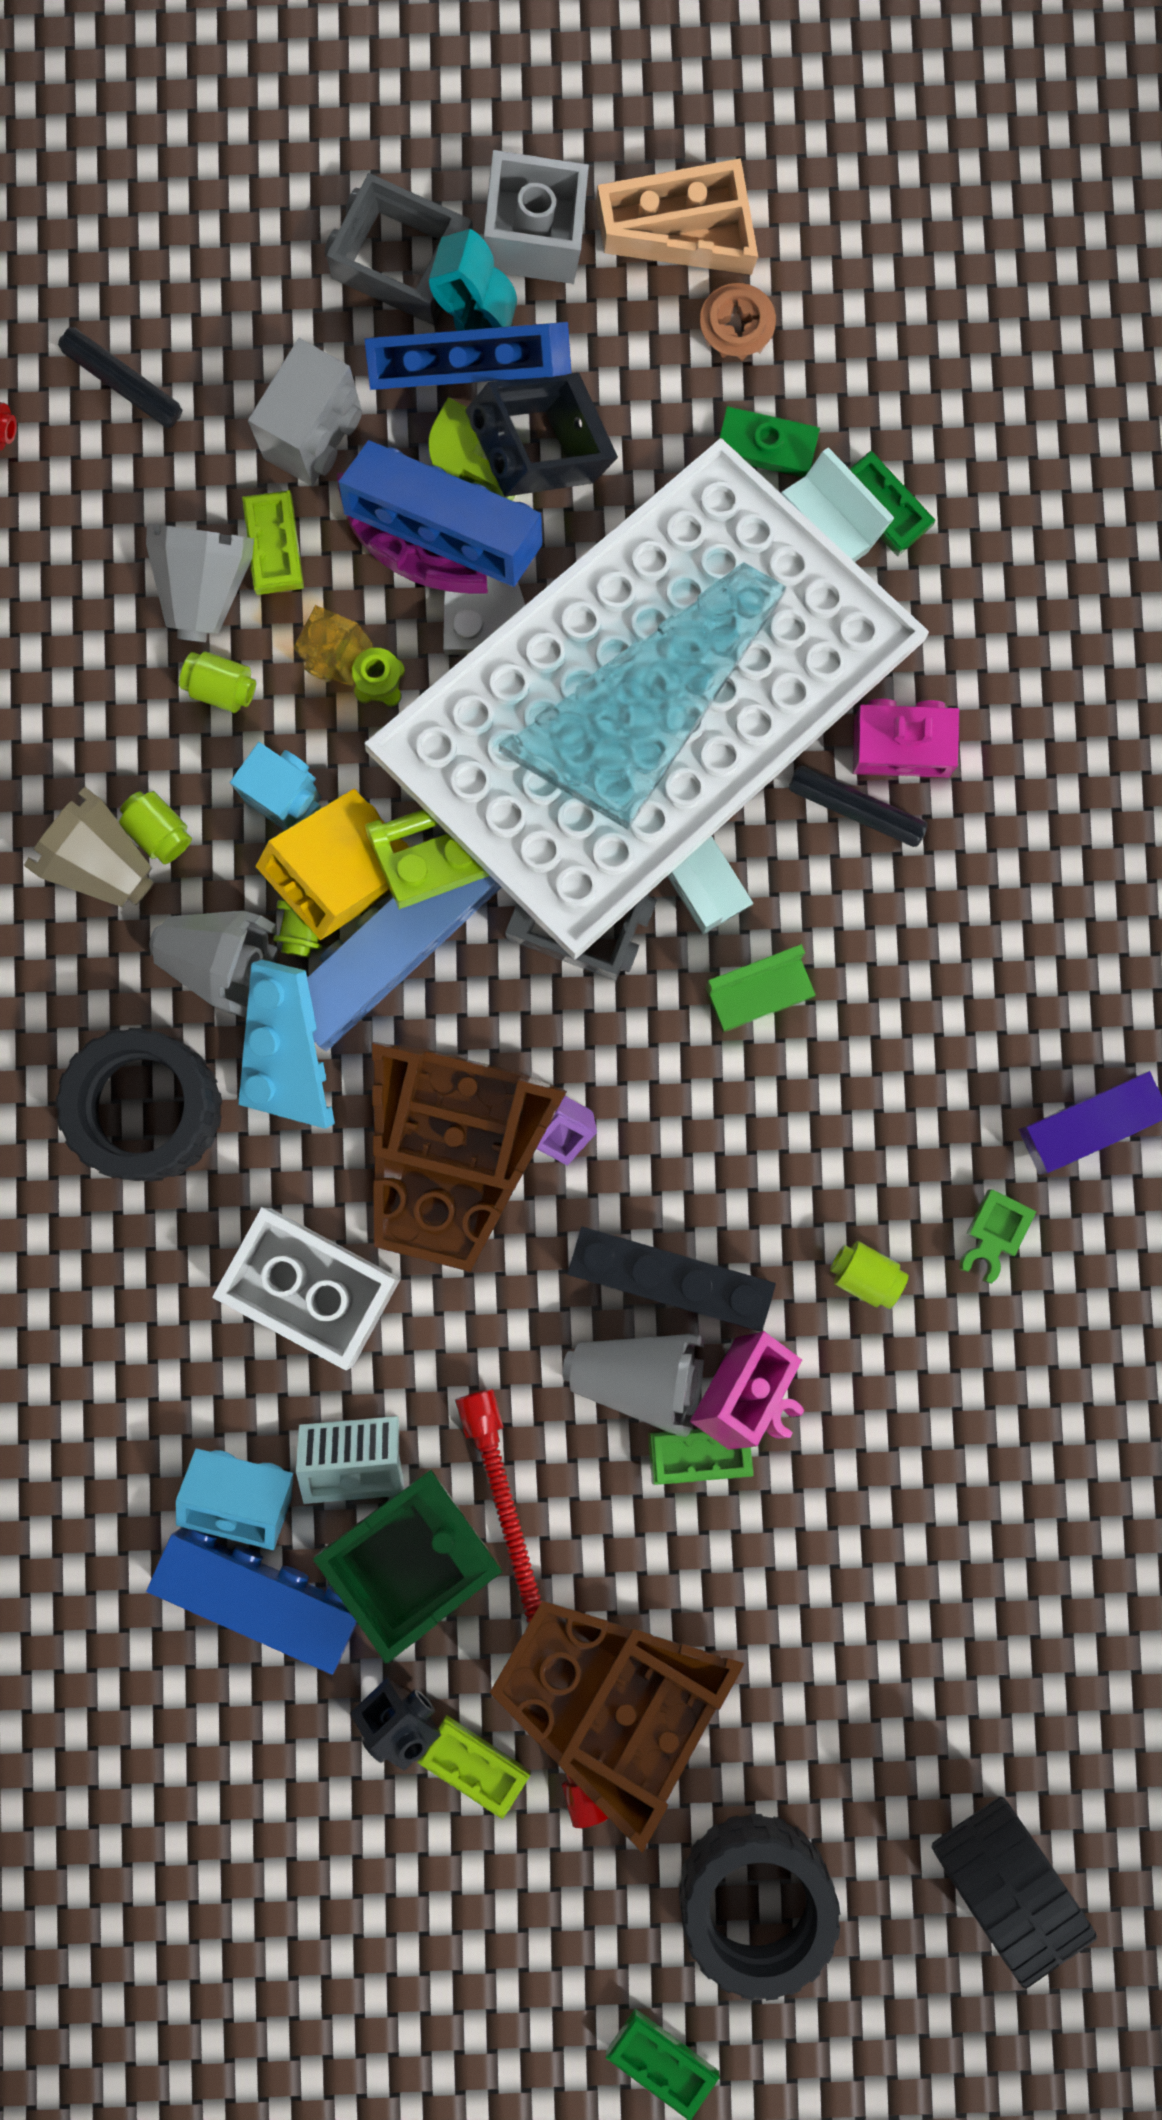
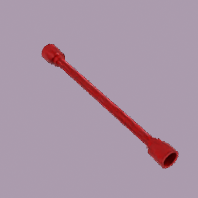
M492 1388L457 1398L455 1403L465 1437H473L476 1449L483 1453L481 1458L484 1459L483 1465H486L484 1470L488 1471L486 1477L490 1478L488 1479V1483L491 1484L489 1488L493 1490L491 1495L495 1496L493 1502L497 1503L495 1508L498 1509L497 1515H500L498 1520L502 1522L500 1527L504 1528L502 1529V1534H505L503 1538L507 1541L505 1546L509 1547L507 1552L511 1553L509 1555V1559L512 1560L510 1564L514 1566L512 1571L516 1572L514 1578L517 1579L516 1584L519 1585L517 1587L518 1591H521L519 1596L522 1598L521 1603L524 1604L523 1610H526L524 1614L527 1617V1623H530L542 1601L539 1600L541 1598L540 1594H537L539 1589L536 1587L537 1582L534 1581L535 1575H532L534 1572L531 1569L532 1564L528 1562L530 1557L526 1556L528 1550H525L527 1546L523 1543L525 1538L521 1537L523 1532L520 1531L521 1525L518 1524L520 1520L516 1518L518 1513L514 1512L516 1506H513L514 1500L511 1499L513 1495L509 1493L511 1488L507 1487L509 1481L506 1480L507 1475L504 1474L506 1472L505 1468H502L504 1463L500 1462L502 1456L499 1455L501 1452L497 1449L500 1442L497 1430L504 1427L494 1389ZM566 1774L568 1781L562 1783V1788L573 1828H587L609 1819Z

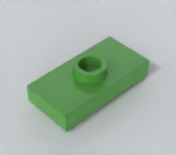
M691 1429L687 1437L677 1436L667 1431L648 1433L651 1482L653 1485L753 1476L751 1447L728 1450L701 1429Z

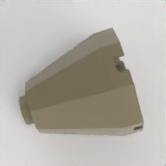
M84 787L78 794L85 799V802L79 807L73 801H70L64 807L33 849L41 855L39 861L37 862L28 857L24 866L42 879L114 905L124 907L129 900L137 905L154 884L147 877L152 867L105 802Z

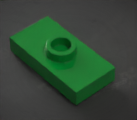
M727 406L720 438L753 467L803 478L811 469L820 427Z
M869 451L849 469L894 517L880 536V539L897 557L933 527L936 521L934 517L872 451Z
M636 2008L606 2050V2059L687 2120L693 2118L720 2078L718 2069Z

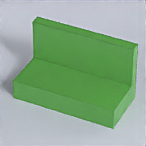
M802 944L708 980L705 989L723 1033L816 996L801 960L805 954Z

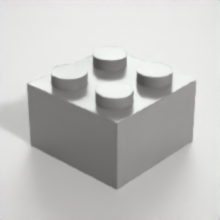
M493 150L483 239L492 252L494 267L504 274L574 284L582 244L588 164Z
M301 338L297 339L248 419L264 460L312 487L320 474L325 476L331 470L337 457L336 448L345 434L351 435L354 432L362 415L350 366Z

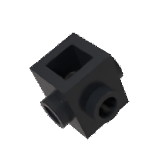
M389 1678L383 1680L350 1712L352 1719L363 1736L362 1743L368 1753L379 1763L388 1760L404 1771L413 1762L420 1759L426 1750L442 1735L431 1718L435 1713V1709L430 1701L419 1690L414 1689L410 1693Z

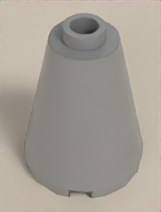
M682 1334L579 1342L575 1351H568L566 1353L563 1364V1380L570 1382V1390L575 1394L674 1435L687 1437L692 1428L683 1426L685 1416H693L698 1407L704 1370V1360L695 1358V1346L704 1347V1340L701 1335Z

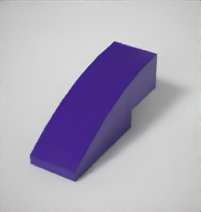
M1148 1071L1018 1130L1038 1174H1046L1162 1121V1096L1151 1072Z

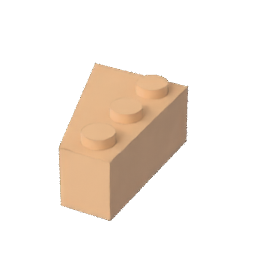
M741 158L597 185L596 210L605 254L752 275L758 259V252Z

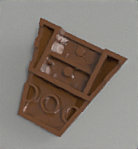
M372 1042V1061H374V1084L372 1085V1106H374L373 1156H375V1180L373 1181L374 1247L471 1272L567 1091L523 1073L441 1052Z
M542 1601L489 1693L643 1853L668 1807L666 1801L716 1710L721 1709L745 1663Z

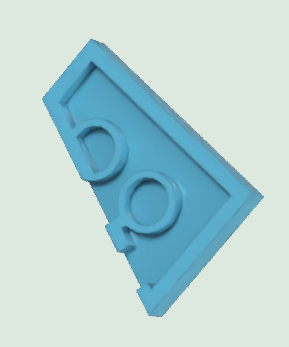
M262 959L251 963L238 1105L326 1129L335 1124L332 1106H326L322 1082L327 1080L324 1063L318 1062L313 1033L317 1030L306 970Z

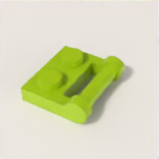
M424 809L383 824L380 820L365 824L368 839L398 909L490 876L449 834L393 853L390 842L439 825Z

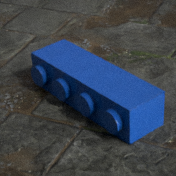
M568 322L364 338L370 390L554 377L572 373Z
M368 440L339 480L345 515L512 587L516 586L542 546V520L540 512L533 510L523 502H514L490 492L480 484H471L450 475L440 467L429 466L405 456L395 448H386Z
M182 1527L171 1534L146 1590L147 1593L331 1675L334 1674L357 1622L332 1586H328L327 1590L324 1591L309 1584V1576L288 1566H282L279 1571L261 1563L263 1556L252 1549L236 1545L234 1550L216 1543L217 1536L191 1529L187 1530Z

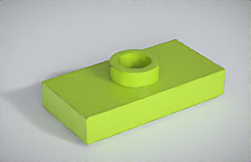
M290 490L243 496L247 537L254 538L253 555L250 563L256 595L304 589L293 499Z
M446 1715L438 1727L442 1735L426 1750L417 1763L503 1820L531 1776V1770Z

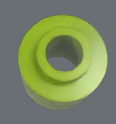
M206 651L201 655L191 652L183 664L179 686L181 689L188 691L189 696L193 699L236 713L241 706L248 707L256 690V680L251 678V668Z
M141 791L136 792L120 808V812L123 814L119 820L120 825L151 859L158 858L163 864H168L180 856L192 841V837L186 832L188 826L155 791L143 794Z
M856 1241L851 1248L843 1245L830 1267V1271L836 1274L834 1285L876 1308L882 1305L891 1309L901 1296L909 1277L907 1273L900 1270L899 1263L859 1241Z

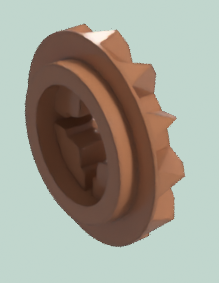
M731 283L719 287L705 300L700 313V330L705 337L707 347L712 346L720 353L722 358L734 356L739 357L743 361L748 355L756 352L760 354L765 345L773 338L776 326L775 309L770 299L760 289L745 283ZM734 307L737 308V314H740L742 321L750 322L744 325L741 337H738V334L735 333L733 326H725L731 320Z

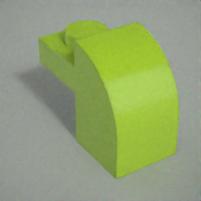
M448 397L432 426L429 436V454L432 465L440 467L446 473L471 484H480L490 492L504 497L490 469L488 460L483 458L485 453L470 425L469 418L465 412L467 407ZM508 496L505 498L513 501L515 496Z

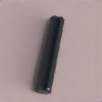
M69 327L64 332V335L60 337L58 346L63 354L165 428H172L177 420L180 419L183 410L176 400L78 329Z
M799 766L796 769L789 784L791 792L912 847H917L921 843L927 831L928 824L926 821L805 766Z

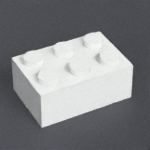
M261 1207L212 1298L338 1367L348 1370L355 1365L401 1278L272 1208Z

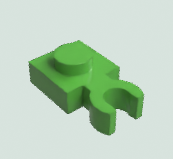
M988 1189L966 1233L978 1239L979 1242L976 1248H972L963 1254L959 1263V1269L969 1272L973 1261L977 1258H982L988 1266L982 1281L992 1284L998 1278L1001 1271V1263L998 1258L1001 1251L1010 1256L1016 1255L1037 1211L993 1189Z

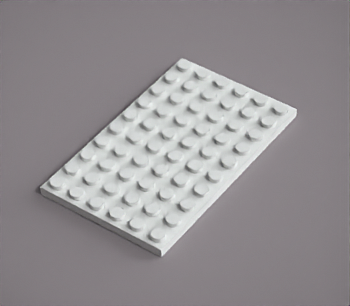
M720 438L366 741L365 749L576 960L926 640L929 631Z

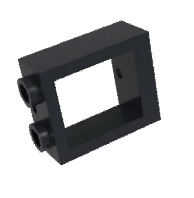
M579 372L554 377L488 382L465 409L470 425L479 440L489 462L490 469L504 497L593 484L618 458ZM545 412L566 458L531 463L510 416Z

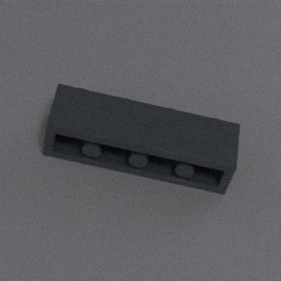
M581 1226L567 1273L569 1276L760 1332L764 1329L776 1283L583 1226Z

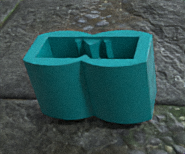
M472 229L441 237L429 277V287L437 303L446 312L454 316L456 330L511 326L517 306V294L507 276L494 267L492 252L484 239Z

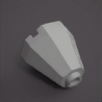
M147 524L146 547L165 625L169 628L178 629V639L206 642L207 633L220 632L252 560L254 538Z
M246 911L169 916L161 925L154 929L149 943L150 951L153 953L154 964L212 1006L244 1018L247 1017V1007L245 1005L248 1003L251 963L261 959L276 963L278 958L277 946L268 944V933L277 935L276 924L261 915Z

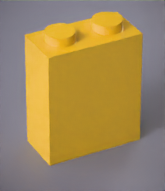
M355 788L269 840L255 866L320 941L391 894L365 829V824L380 820L382 824L385 822L381 819L375 807L366 802ZM402 839L389 843L393 853L409 848Z

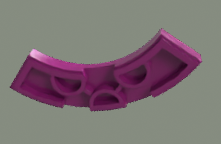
M337 473L339 493H340L339 480L342 478V476L344 475V473ZM345 515L351 529L361 544L378 561L398 575L415 583L443 591L467 594L488 593L487 575Z

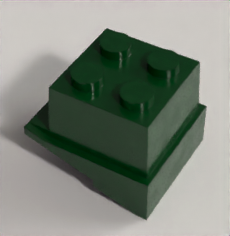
M432 1469L328 1544L313 1558L386 1664L503 1572L498 1562Z

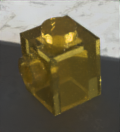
M315 605L294 646V650L306 663L304 669L311 675L326 682L335 679L352 687L354 684L352 678L354 661L361 652L372 648L373 643L357 622Z

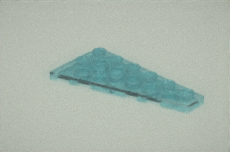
M741 563L698 595L697 601L675 617L671 615L658 625L657 631L641 643L635 642L577 685L575 692L553 708L549 706L538 714L534 722L517 735L511 734L499 743V753L628 830L783 598L786 586L749 564Z

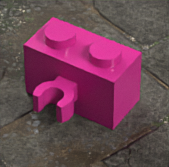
M891 699L869 700L867 705H860L854 717L853 774L949 778L958 767L959 708H945L944 702L935 700L918 702L916 707L897 706V702Z
M765 1331L735 1337L690 1422L728 1450L758 1446L765 1431L777 1439L791 1438L793 1432L782 1424L781 1414L784 1411L791 1417L802 1416L804 1409L797 1401L782 1398L795 1376L802 1359Z

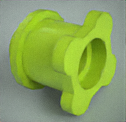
M369 648L361 652L352 666V678L356 684L354 694L357 700L361 703H368L371 700L381 701L389 707L397 705L402 699L399 683L400 678L405 675L403 663L390 651L383 648ZM376 670L384 671L383 675L378 678L370 677Z
M278 900L276 908L284 910L280 933L279 935H274L273 940L283 943L281 952L310 958L311 950H322V945L318 944V937L286 901Z

